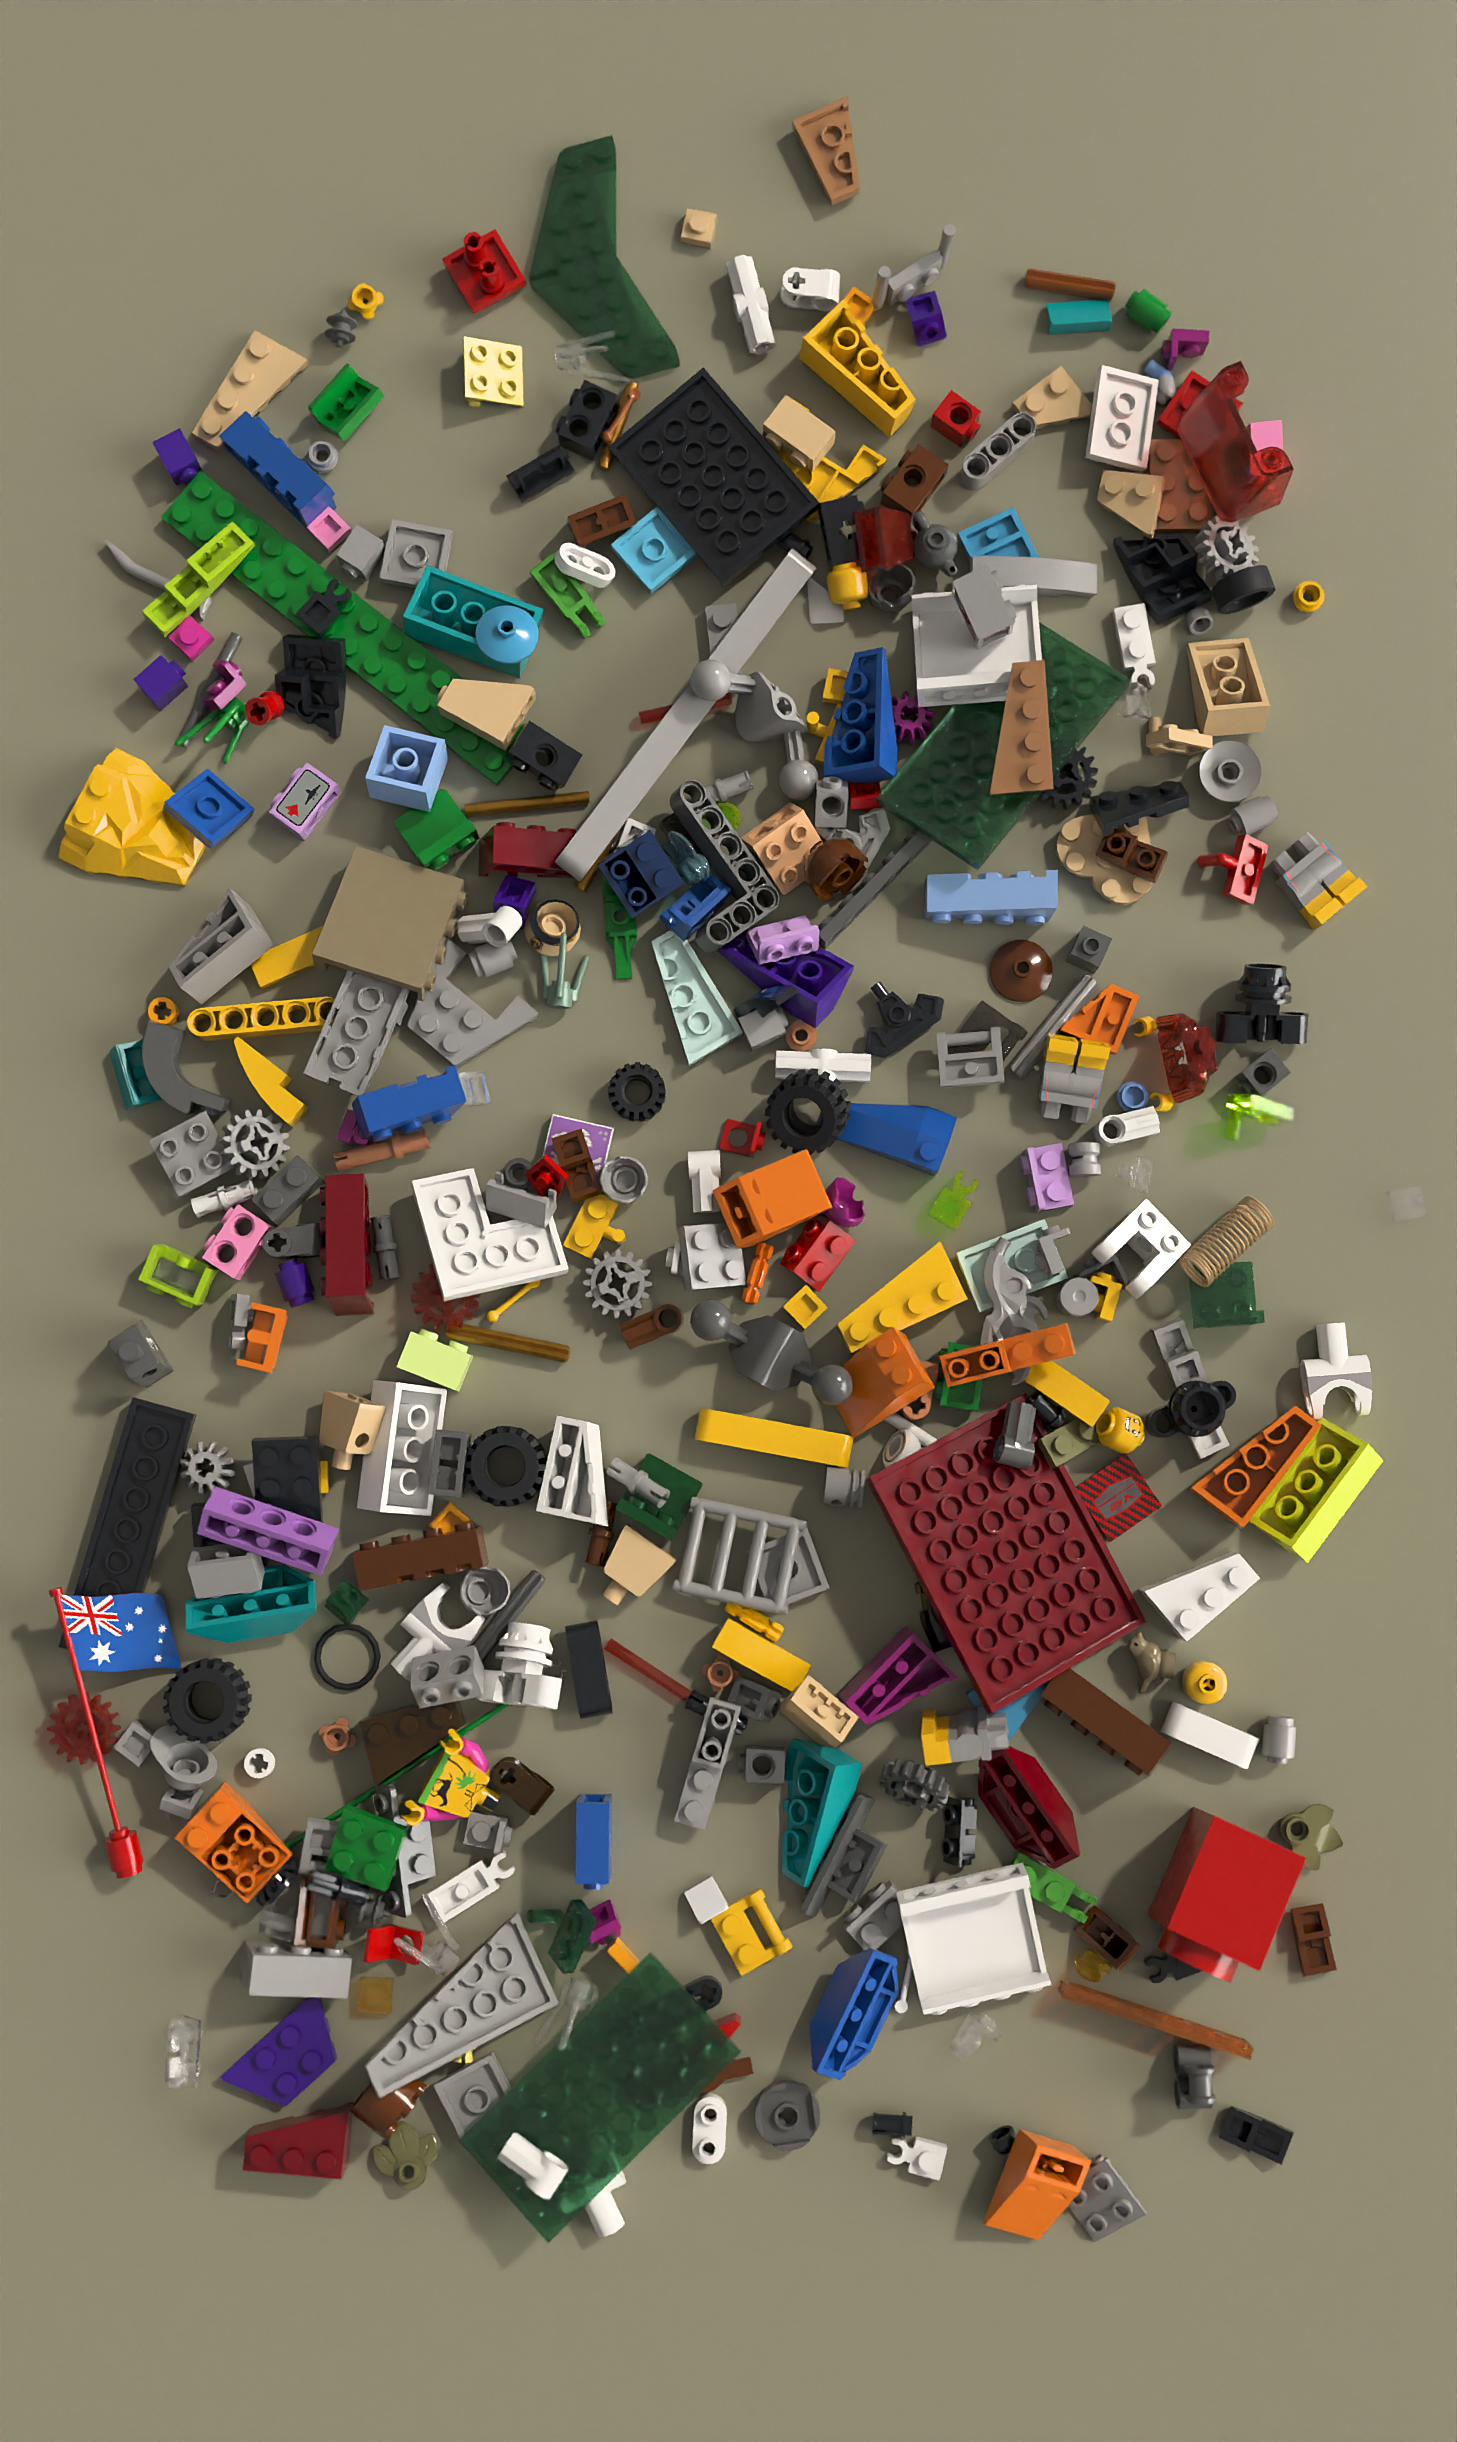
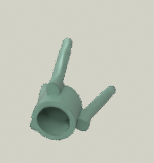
M564 932L560 936L557 981H552L551 986L547 956L540 954L544 986L543 999H547L546 1006L571 1009L572 1002L578 1001V991L586 971L589 956L585 955L583 957L571 989V983L564 981L567 934Z

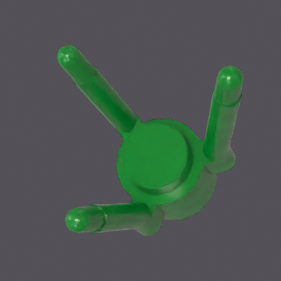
M234 697L222 710L212 711L183 734V736L175 741V746L179 747L217 717L219 721L203 738V742L208 743L223 726L230 730L236 727L222 759V762L227 764L242 732L249 724L245 720V703Z

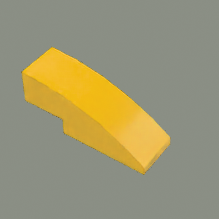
M237 1036L234 1044L249 1080L269 1107L294 1128L309 1108L285 1090L292 1079Z
M729 1617L712 1644L714 1649L790 1691H793L803 1681L811 1667V1664Z

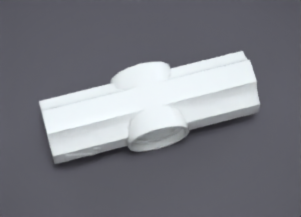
M736 256L726 263L733 291L732 299L738 323L742 324L749 353L756 355L767 353L775 347V340L768 319L769 309L763 287L759 286L752 256Z
M811 1049L809 1052L776 1051L775 1079H785L791 1073L795 1074L801 1069H805L807 1073L811 1068L818 1069L819 1075L824 1071L830 1073L829 1079L832 1081L837 1078L839 1081L870 1083L871 1054L838 1053V1051L832 1049Z

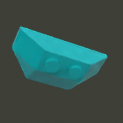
M288 1566L265 1567L260 1591H254L250 1594L222 1595L218 1598L206 1597L196 1599V1596L189 1598L186 1601V1631L193 1635L224 1643L292 1633L317 1611L315 1581Z

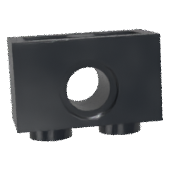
M529 720L522 725L505 757L511 760L510 765L516 770L525 774L528 771L538 777L536 781L541 786L549 790L554 788L558 790L565 786L583 754ZM537 750H542L548 755L549 761L547 766H541L537 763L535 758Z

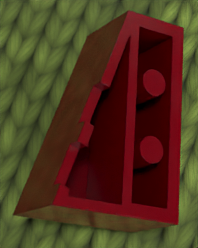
M354 2101L326 2110H316L313 2113L297 2117L291 2116L254 2125L246 2136L242 2171L342 2179L348 2166L353 2116L350 2109Z

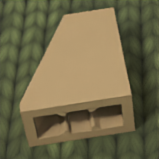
M452 679L449 686L444 685L436 702H438L437 706L440 715L506 751L537 697L535 689L530 685Z

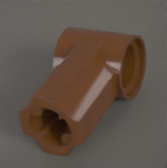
M665 1304L623 1322L619 1326L629 1350L669 1333L678 1331L683 1325L684 1316L682 1311L675 1305ZM670 1309L677 1314V1322L673 1327L666 1328L661 1324L660 1317L665 1310Z

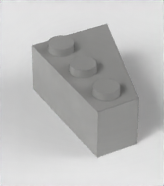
M230 888L223 895L227 899L215 914L210 912L205 918L208 924L196 938L192 935L169 965V969L179 987L201 1004L274 946L252 907Z
M244 1940L240 1981L249 1996L348 1998L352 1958L347 1951H343L344 1948L341 1946H336L334 1949H322L311 1946H294V1944L284 1945Z

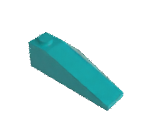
M795 1738L791 1739L784 1772V1780L788 1781V1799L783 1800V1811H788L787 1830L783 1832L782 1873L802 1887H808L855 1794L863 1763L840 1749Z

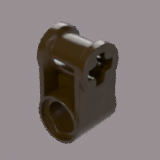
M504 1757L495 1766L493 1772L495 1785L511 1797L523 1810L533 1816L538 1813L555 1791V1788L545 1778L529 1769L514 1757ZM510 1767L515 1770L513 1775L515 1779L512 1777H508L507 1780L503 1779L502 1768L506 1771Z

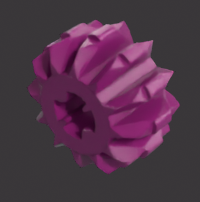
M907 691L902 693V700L895 695L892 696L897 744H901L903 738H907L910 746L914 745L915 737L924 741L926 739L925 731L931 732L934 725L930 721L934 719L935 712L927 710L929 707H918L917 693L913 699H909ZM903 715H905L906 717L913 716V722L909 719L903 721Z

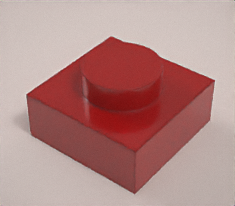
M860 782L848 783L851 809L869 811L873 808H882L880 782L870 784Z

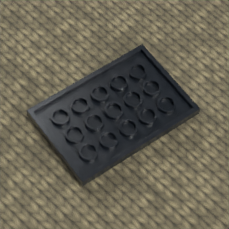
M704 367L608 446L617 461L654 505L662 511L723 587L819 509L817 499Z

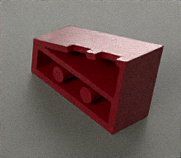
M510 822L496 823V826H493L479 840L478 876L488 877L489 871H508V875L518 877L519 872L537 874L538 878H574L557 865L555 861L574 837L576 830L560 828L556 832L546 831V827L541 825H530L525 829L515 828V824Z

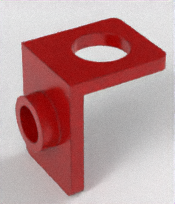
M727 1119L719 1148L754 1158L755 1150L762 1151L766 1136L765 1132H761L762 1123L757 1122L755 1126ZM736 1128L744 1130L747 1134L745 1144L738 1147L733 1146L728 1139L729 1133Z
M395 1924L369 1928L363 1961L369 1963L393 1959L417 1965L420 1962L424 1934L422 1931ZM404 1936H409L414 1944L410 1955L404 1954L400 1947Z

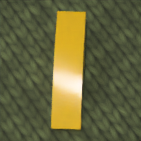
M1053 1361L1030 1366L1029 1374L1023 1381L1034 1391L1039 1390L1050 1401L1067 1410L1090 1428L1094 1426L1110 1403V1400Z

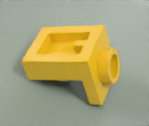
M1097 1272L1096 1276L1091 1275L1087 1279L1095 1287L1103 1289V1293L1098 1292V1303L1093 1311L1097 1312L1096 1320L1108 1323L1113 1319L1122 1284L1115 1282L1116 1277Z

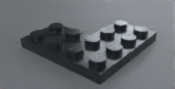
M318 1436L253 1438L252 1455L255 1500L323 1523ZM193 1503L191 1506L194 1548L226 1544L197 1534L206 1503ZM261 1556L262 1562H263V1566H286V1565H288V1564H285V1563H282V1562H279V1561H276V1560H273V1559H270V1558Z

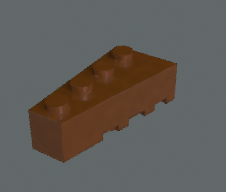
M473 1521L456 1524L454 1525L455 1531L444 1534L442 1533V1528L422 1531L423 1538L411 1540L410 1534L392 1537V1544L379 1546L378 1540L359 1544L360 1550L352 1553L359 1591L399 1584L406 1580L426 1579L441 1573L442 1575L457 1573L472 1567V1570L485 1567L489 1564L482 1526L474 1527Z
M1071 1668L1053 1677L1041 1694L1047 1699L1043 1704L1058 1716L1065 1712L1073 1718L1070 1724L1072 1727L1085 1736L1089 1731L1100 1739L1097 1745L1111 1756L1116 1751L1127 1759L1123 1765L1138 1776L1143 1771L1151 1776L1173 1745Z

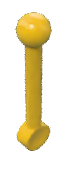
M540 1280L528 1282L496 1310L488 1311L486 1315L487 1320L492 1323L496 1322L499 1315L531 1288L539 1287Z

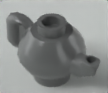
M915 512L912 519V525L918 532L912 545L915 560L929 569H940L949 577L956 575L958 569L953 559L957 553L958 543L955 534L948 527L941 524L929 525L923 512Z

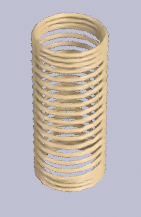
M1249 1196L1244 1197L1237 1206L1233 1207V1210H1230L1225 1217H1222L1213 1228H1210L1201 1239H1198L1193 1246H1190L1189 1250H1186L1180 1256L1179 1262L1183 1271L1198 1285L1209 1287L1214 1282V1279H1217L1222 1272H1225L1226 1268H1229L1234 1261H1237L1238 1257H1241L1246 1250H1249L1250 1246L1257 1243V1239H1261L1265 1232L1273 1228L1274 1220L1271 1213L1257 1199ZM1249 1208L1254 1210L1263 1219L1264 1223H1262L1259 1220V1218L1249 1210ZM1238 1219L1243 1222V1224L1253 1233V1235L1249 1233V1231L1238 1221ZM1234 1223H1236V1224L1248 1235L1249 1238H1247V1237L1235 1226ZM1230 1226L1235 1229V1231L1245 1240V1242L1239 1238V1236L1230 1228ZM1226 1230H1228L1240 1242L1241 1246L1228 1234ZM1222 1234L1227 1236L1228 1239L1236 1246V1248H1234ZM1219 1238H1221L1231 1248L1233 1253L1230 1250H1228V1248L1220 1241ZM1215 1241L1228 1253V1255H1226V1254L1217 1246V1244L1215 1243ZM1212 1246L1215 1247L1223 1255L1225 1260L1218 1255V1253L1212 1248ZM1207 1249H1209V1250L1219 1259V1261H1220L1221 1263H1219V1262L1209 1253V1251H1208ZM1204 1253H1205L1207 1256H1209V1258L1216 1264V1266L1213 1265V1264L1206 1258V1256L1204 1255ZM1191 1262L1195 1264V1266L1204 1274L1206 1278H1204L1196 1271Z

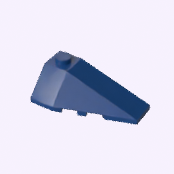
M880 647L854 653L843 687L845 696L841 708L836 709L834 715L836 723L832 736L827 737L824 746V777L832 776L845 781L868 784L897 779V741L886 649Z
M851 1103V1109L847 1112L851 1114L850 1120L837 1140L936 1176L950 1142L957 1117L929 1106Z

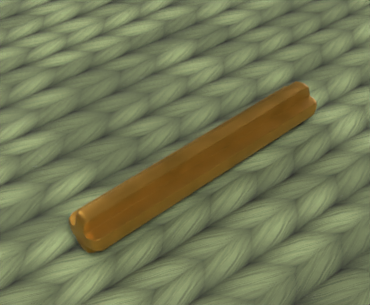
M452 1321L448 1322L446 1326L445 1337L449 1339L564 1363L569 1359L570 1347L568 1345Z

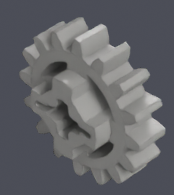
M1224 515L1221 518L1218 516L1213 517L1200 527V533L1195 537L1200 543L1195 547V551L1203 555L1199 562L1207 563V573L1211 571L1216 572V580H1220L1223 576L1226 577L1259 562V559L1254 555L1259 551V547L1251 543L1255 536H1248L1246 533L1248 526L1245 525L1242 528L1238 526L1239 520L1237 518L1230 522L1228 515Z
M258 1109L252 1115L249 1110H245L241 1113V1118L235 1115L230 1119L232 1125L227 1124L222 1128L227 1136L219 1139V1143L226 1145V1149L222 1150L220 1155L229 1156L230 1159L227 1161L226 1166L229 1167L235 1164L237 1166L236 1175L247 1171L248 1179L255 1178L257 1174L262 1179L268 1176V1171L272 1174L279 1170L277 1164L286 1162L287 1159L282 1153L290 1150V1146L283 1144V1140L288 1138L289 1135L288 1133H280L279 1129L283 1126L282 1122L275 1125L272 1123L273 1114L263 1118L262 1110ZM240 1132L241 1137L236 1143V1136ZM250 1141L257 1142L258 1147H252ZM271 1146H273L272 1155L269 1157L268 1152Z
M620 1249L616 1250L614 1257H611L607 1251H604L605 1260L601 1262L599 1259L594 1258L593 1261L596 1268H586V1272L591 1275V1279L584 1280L583 1285L591 1287V1290L585 1296L586 1298L594 1297L596 1299L592 1304L594 1309L600 1305L603 1306L602 1315L604 1316L612 1310L616 1319H619L621 1311H625L630 1317L632 1316L631 1308L633 1306L639 1310L643 1308L639 1302L641 1298L647 1300L650 1298L644 1292L645 1288L652 1287V1282L645 1281V1277L651 1274L650 1270H641L640 1267L643 1265L644 1260L641 1258L636 1262L632 1261L634 1253L631 1251L626 1257H622ZM616 1263L627 1264L635 1271L623 1272L618 1269ZM606 1268L607 1275L604 1282L597 1285L599 1273ZM612 1270L615 1271V1274L621 1280L626 1279L627 1283L622 1285L623 1298L615 1288H609V1285L613 1283L614 1276ZM639 1282L638 1292L630 1301L628 1293L632 1285ZM606 1295L616 1297L620 1305L609 1304L601 1297Z

